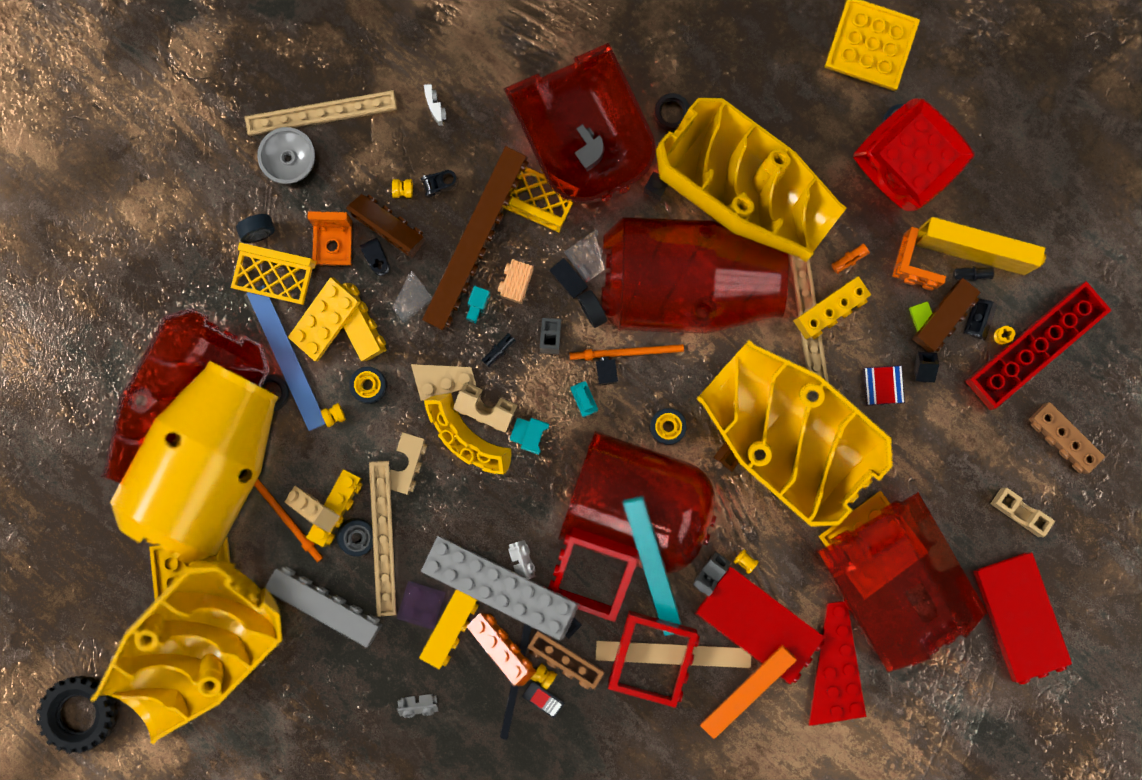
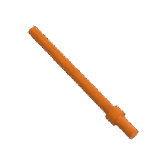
M684 345L597 351L584 349L583 352H569L570 360L585 359V361H591L593 358L607 356L620 357L684 352Z
M257 479L254 484L255 488L301 542V547L305 552L308 551L317 563L321 561L323 557L314 547L315 544L306 538L266 487Z

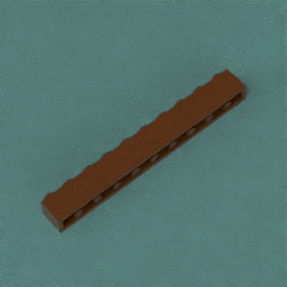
M505 146L425 312L423 321L441 330H445L446 327L450 328L454 320L452 317L454 310L458 311L462 303L460 298L463 293H467L470 287L468 281L471 275L475 276L479 268L477 266L479 258L483 259L487 251L485 246L488 241H492L495 235L493 229L496 224H500L504 216L502 214L504 206H509L512 199L510 194L513 189H517L520 183L518 177L521 171L525 172L529 164L527 156Z

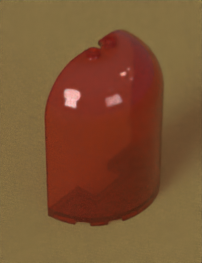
M609 43L575 57L573 64L543 77H540L538 73L504 88V92L546 181L561 198L580 204L594 203L601 200L603 203L607 202L618 193L622 195L631 190L630 187L644 177L652 166L656 152L654 136ZM582 124L586 129L589 127L595 135L593 140L600 135L605 147L602 160L589 171H586L575 152L587 145L577 131V128Z
M595 431L558 540L564 542L566 535H571L572 529L575 527L637 549L623 502L627 499L643 496L666 573L679 572L688 567L697 558L703 545H707L709 542L710 534H708L710 526H714L717 517L713 515L716 503L714 487L706 473L691 463ZM574 543L575 546H578V547H581V548H584V549H587V550L596 552V553H598V554H601V555H604V556H607V557H610V558H613V559H616V560H619V561H622V562H625V563L628 562V561H625V560H622V559H619V558H616V557H613V556H610V555H607V554H604V553L598 552V551H596V550H593V549H590V548H587V547H584V546H581V545H578V544H575V543ZM639 556L638 561L636 563V567L643 569V565Z

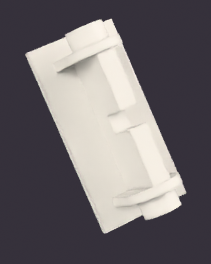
M525 540L509 544L510 548L508 550L512 562L519 560V564L513 565L515 572L528 579L536 577L535 566L529 556L530 549Z

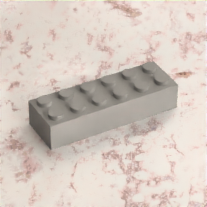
M287 566L275 569L265 586L270 593L366 648L372 644L383 625L379 623V618L372 614H363V609L354 604L353 606L347 605L345 603L347 600L328 594L330 592L323 586L312 585V580L305 576H296V571Z

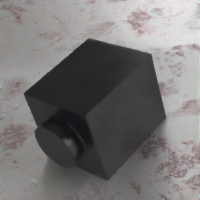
M653 171L643 192L660 201L669 185L660 179L658 173Z
M918 351L914 366L915 380L935 383L939 369L937 353Z
M610 356L599 358V361H596L599 386L618 383L615 359H611Z

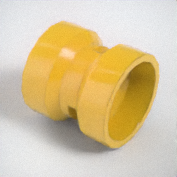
M393 179L392 197L399 198L400 196H405L406 198H412V179H406L405 181Z
M339 403L334 404L332 408L321 410L322 417L328 428L338 421L343 422L346 420Z
M541 663L536 669L537 673L531 680L539 682L541 687L547 690L557 674L554 671L547 670L546 666Z

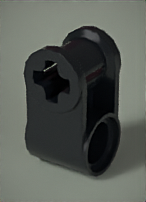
M444 170L420 178V181L424 184L426 198L453 190L458 186V178L452 170ZM453 176L454 180L450 184H445V178Z
M376 237L360 245L365 259L375 274L378 276L386 275L390 270V265L378 238ZM379 262L382 263V269L378 268Z

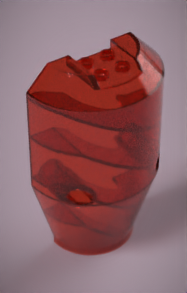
M622 217L603 235L602 255H607L606 268H609V273H606L605 287L601 289V306L608 320L618 330L710 334L784 316L788 292V253L736 235L717 221ZM700 234H706L709 238H703ZM698 309L706 311L707 315L705 318L698 315Z
M193 308L163 316L118 400L105 467L100 477L121 483L154 420L206 368L209 361L262 387L270 372L262 344L240 333L236 336L226 330L223 333L220 332V327L209 322L208 316ZM139 395H144L143 401L139 404H136V397ZM167 433L165 436V440H174L175 433Z

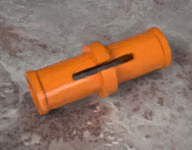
M861 244V246L853 251L846 252L845 256L832 263L831 266L839 274L847 267L856 265L858 260L869 255L870 252L865 244Z

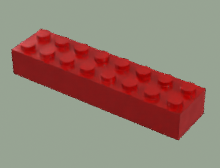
M1085 281L1067 294L965 382L989 410L996 409L1112 310L1090 284Z

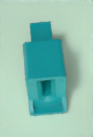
M477 286L473 287L467 303L468 308H470L466 317L467 321L476 324L480 312H485L490 298V291Z
M586 381L570 388L582 418L598 412V407Z
M517 417L509 440L521 444L522 450L539 455V442L543 431L548 430L550 424L531 418L529 422Z

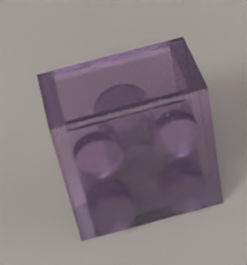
M411 580L408 581L397 619L434 630L437 626L447 591Z

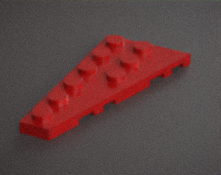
M846 600L826 604L822 634L825 638L823 639L824 644L820 649L808 726L866 717Z

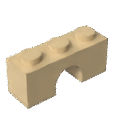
M465 382L458 394L453 409L460 414L470 416L478 422L485 423L496 430L506 433L518 405L500 398L496 406H486L481 401L483 390Z
M402 432L397 451L407 455L409 464L403 471L390 470V490L407 495L414 491L416 486L414 477L416 473L419 474L422 463L419 461L421 455H425L428 444H425V439Z
M294 486L285 500L286 504L312 524L327 532L331 531L340 517L333 510L321 504L314 496L297 486Z
M1001 488L990 504L1037 537H1045L1055 521L1042 511L1033 509L1022 501L1023 498L1010 489Z

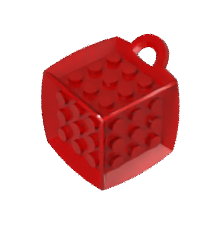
M921 98L909 100L873 131L853 154L855 161L872 182L905 211H916L927 204L946 188L975 156L971 147L954 126L931 104Z

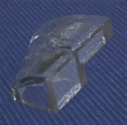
M597 230L564 252L586 283L605 270V264L601 258L602 250L601 247H598Z
M413 271L409 274L392 306L403 323L417 314L420 309L432 300V296Z

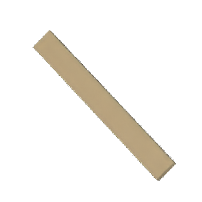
M392 90L245 116L248 136L270 133L282 127L299 128L397 110L395 93Z
M789 254L799 317L817 304L810 258L807 262H804L802 259ZM801 333L806 369L820 375L829 383L822 335L815 339L812 337L805 339Z
M389 461L369 462L376 613L377 617L397 615Z
M597 640L596 660L614 661L620 642ZM630 642L624 662L681 665L687 645ZM698 645L694 647L692 652L694 654L692 665L751 668V656L739 647Z

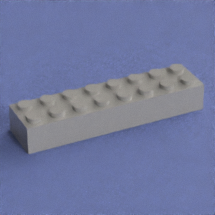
M437 536L421 572L558 640L564 639L580 605L440 536Z

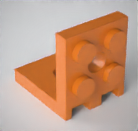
M308 212V220L313 225L312 259L317 262L316 265L351 266L353 221L348 213ZM329 242H337L338 246L335 251L327 249Z
M911 227L903 235L892 277L902 279L908 285H915V283L923 285V289L933 291L945 283L946 276L909 266L919 231L918 228Z

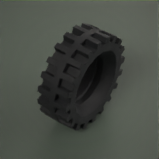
M76 676L59 681L45 691L46 695L40 699L41 706L36 711V714H39V720L36 723L41 725L42 731L39 733L41 736H46L48 739L46 743L48 745L53 744L56 746L55 750H64L68 754L73 752L82 753L103 743L104 739L110 736L112 733L111 729L117 722L114 720L115 715L118 714V709L114 708L116 700L115 698L112 699L111 696L100 695L94 702L91 701L95 707L96 717L93 725L84 732L69 730L61 719L63 704L69 698L82 696L90 700L92 695L98 690L101 681L97 682L93 680V677Z

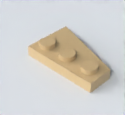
M411 364L421 402L435 395L458 392L465 382L476 386L471 367Z

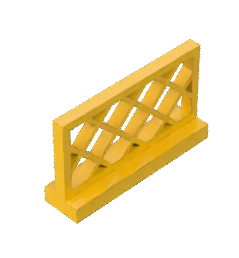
M527 167L525 174L521 171V175L518 177L523 179L525 187L517 190L513 189L510 194L512 197L508 207L504 206V209L560 233L579 190ZM531 175L536 177L538 183L528 186L525 177ZM547 183L553 184L555 190L545 193L542 185ZM540 186L542 195L533 198L530 189ZM527 190L530 199L525 201L519 199L517 193ZM568 191L573 194L570 199L563 201L560 192ZM557 194L560 202L550 205L547 197ZM544 198L547 207H537L535 201ZM562 206L564 211L562 218L555 215L552 209Z
M239 242L238 250L240 252L231 284L232 289L304 305L312 269H315L317 263L315 260ZM244 256L251 258L254 263L247 269L243 266ZM267 261L271 269L263 273L259 265ZM285 265L289 273L280 277L276 269ZM256 267L260 276L251 280L248 272ZM300 269L306 270L305 278L298 281L294 273ZM274 271L278 280L269 284L265 276ZM245 274L249 283L243 287L237 286L239 278ZM292 276L296 284L287 289L283 280ZM263 279L267 287L259 291L254 283ZM281 283L285 291L276 295L272 287ZM296 287L301 291L299 300L294 299L290 294V291Z

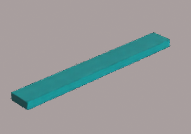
M644 497L624 500L625 511L659 619L682 625ZM663 630L664 636L674 634Z

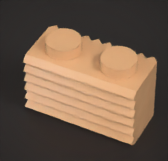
M512 259L511 264L507 263L504 274H507L505 281H501L498 292H501L500 297L522 304L534 271V266Z

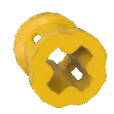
M1009 326L997 329L993 335L995 342L1004 345L1013 341L1015 330ZM1007 333V337L1002 338L1001 334Z
M745 549L733 561L735 564L738 563L743 567L747 574H750L759 563L758 560H754L749 556Z

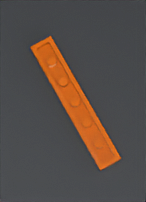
M782 645L721 703L700 726L715 739L797 661V658Z

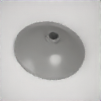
M282 127L271 131L263 138L258 148L257 158L262 172L269 179L280 184H293L304 179L310 173L315 162V150L311 140L302 131L291 127ZM287 156L292 157L290 161L285 160Z

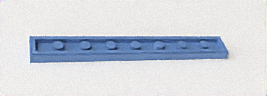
M260 286L257 290L261 291L265 286ZM247 292L246 294L308 430L312 431L325 425L320 406L271 298Z

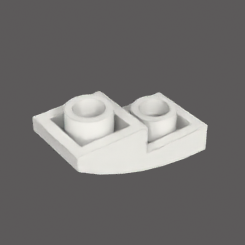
M424 85L430 111L438 125L443 126V120L446 119V110L442 108L440 102H437V92L433 90L432 85Z

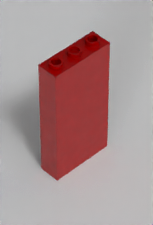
M1026 552L973 571L1011 680L1022 685L1031 682L1030 678L1036 676L1043 678L1049 675L1048 672L1066 670L1067 666L1071 665L1072 662L1033 553Z
M731 566L718 581L711 595H707L694 613L760 664H763L783 645L797 658V661L779 677L790 685L792 682L796 683L802 675L800 673L802 668L809 666L813 660L811 657L815 651L818 652L824 644L823 639L825 637Z

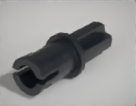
M976 266L972 268H956L954 276L957 280L962 278L972 279L973 281L977 279H993L994 269L993 267L977 268Z

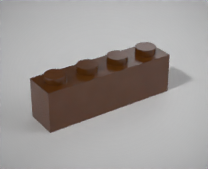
M964 278L958 280L912 340L927 352H938L945 344L943 340L955 332L956 328L954 326L957 322H962L968 314L966 313L968 308H972L979 299L977 297L981 292Z

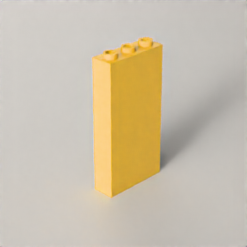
M931 217L919 227L915 246L1021 275H1026L1041 267L1046 260V254H1044L1045 247Z

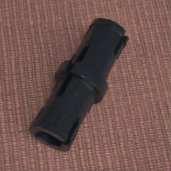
M507 333L497 345L494 344L492 346L493 349L481 360L490 368L501 356L505 355L506 350L516 340Z

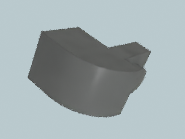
M582 124L577 128V131L587 145L575 152L586 171H589L602 160L605 147L601 136L599 135L593 140L595 135L589 127L586 129Z
M542 318L540 353L559 355L561 319Z
M715 551L698 573L693 585L700 592L710 596L718 581L726 573L731 562Z

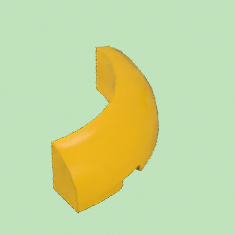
M452 393L435 395L424 400L430 422L434 423L439 432V438L452 453L467 464L480 467L485 472L494 474H505L511 463V448L490 444L473 433L463 422L458 412L453 409L455 404Z

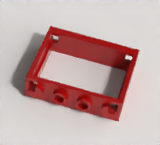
M573 527L571 535L567 534L563 544L567 545L566 550L561 549L558 558L561 564H556L553 573L556 579L555 581L551 580L548 589L579 603L578 610L615 622L638 561V549ZM574 543L628 561L612 606L559 588Z
M629 611L609 677L608 689L676 708L677 703L682 701V686L688 681V666L693 664V649L699 644L700 636H697V629ZM635 623L689 637L672 697L618 683Z

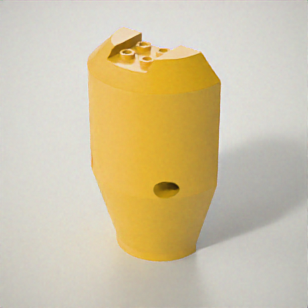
M698 98L688 109L677 130L674 133L669 131L656 149L659 177L662 181L732 233L796 256L804 262H807L813 255L817 246L847 208L839 202L794 150L723 98Z
M750 340L747 341L697 398L705 407L739 463L810 526L839 525L852 511L848 503L852 504L859 497L858 492L862 487L866 489L873 481L871 477L874 476L880 481L892 467L891 438L820 375L754 345ZM812 390L817 391V400L809 401L807 398L808 392ZM758 449H762L766 453V456L761 460L756 459L754 456L755 451Z
M209 361L206 368L154 420L110 502L118 528L138 542L146 538L145 541L153 545L159 544L163 546V549L172 553L176 560L184 563H192L217 555L261 473L274 408L279 397ZM169 432L175 433V438L172 441L165 440V436ZM245 469V473L242 476H238L240 471Z
M195 561L191 563L126 631L98 690L92 695L90 700L94 702L98 696L108 695L126 703L144 721L150 733V742L154 744L161 737L219 705L282 641L280 612L276 601L266 588L260 589L252 580L235 569V564L217 561Z

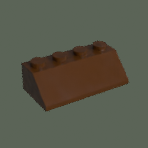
M363 194L359 195L346 207L353 218L411 258L415 256L425 242V238L422 236L424 233L416 227L412 229L407 226L408 222L400 216L398 218L393 216V211L385 205L383 207L377 205V200L369 194L367 197Z

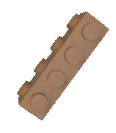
M1050 402L1044 403L1029 418L1032 422L1031 426L1037 432L1041 431L1046 436L1045 440L1051 446L1055 445L1060 450L1059 454L1064 459H1069L1073 463L1072 467L1078 473H1090L1105 458Z
M537 630L527 647L530 649V654L538 659L540 656L547 660L546 664L554 669L559 667L563 670L562 674L570 679L575 677L580 681L579 684L588 690L590 687L595 689L604 674L602 669Z

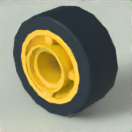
M362 367L352 374L349 381V389L358 401L372 404L384 396L387 390V382L384 375L378 369ZM367 380L373 382V387L370 390H365L363 387L364 382Z
M672 408L658 411L652 417L650 423V432L653 438L663 445H673L679 442L685 436L687 430L684 416L678 410ZM665 422L673 424L671 432H666L663 429Z

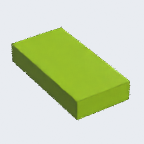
M928 301L909 308L917 332L932 315Z

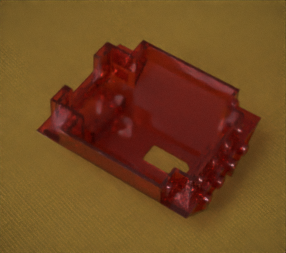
M919 492L902 502L896 500L880 509L882 514L853 531L845 530L830 539L832 541L831 544L818 551L827 566L826 571L869 646L878 654L887 672L910 665H917L920 662L932 659L930 655L937 653L943 645H950L955 642L956 637L962 636L967 638L987 613ZM921 582L937 608V616L930 622H923L905 593Z

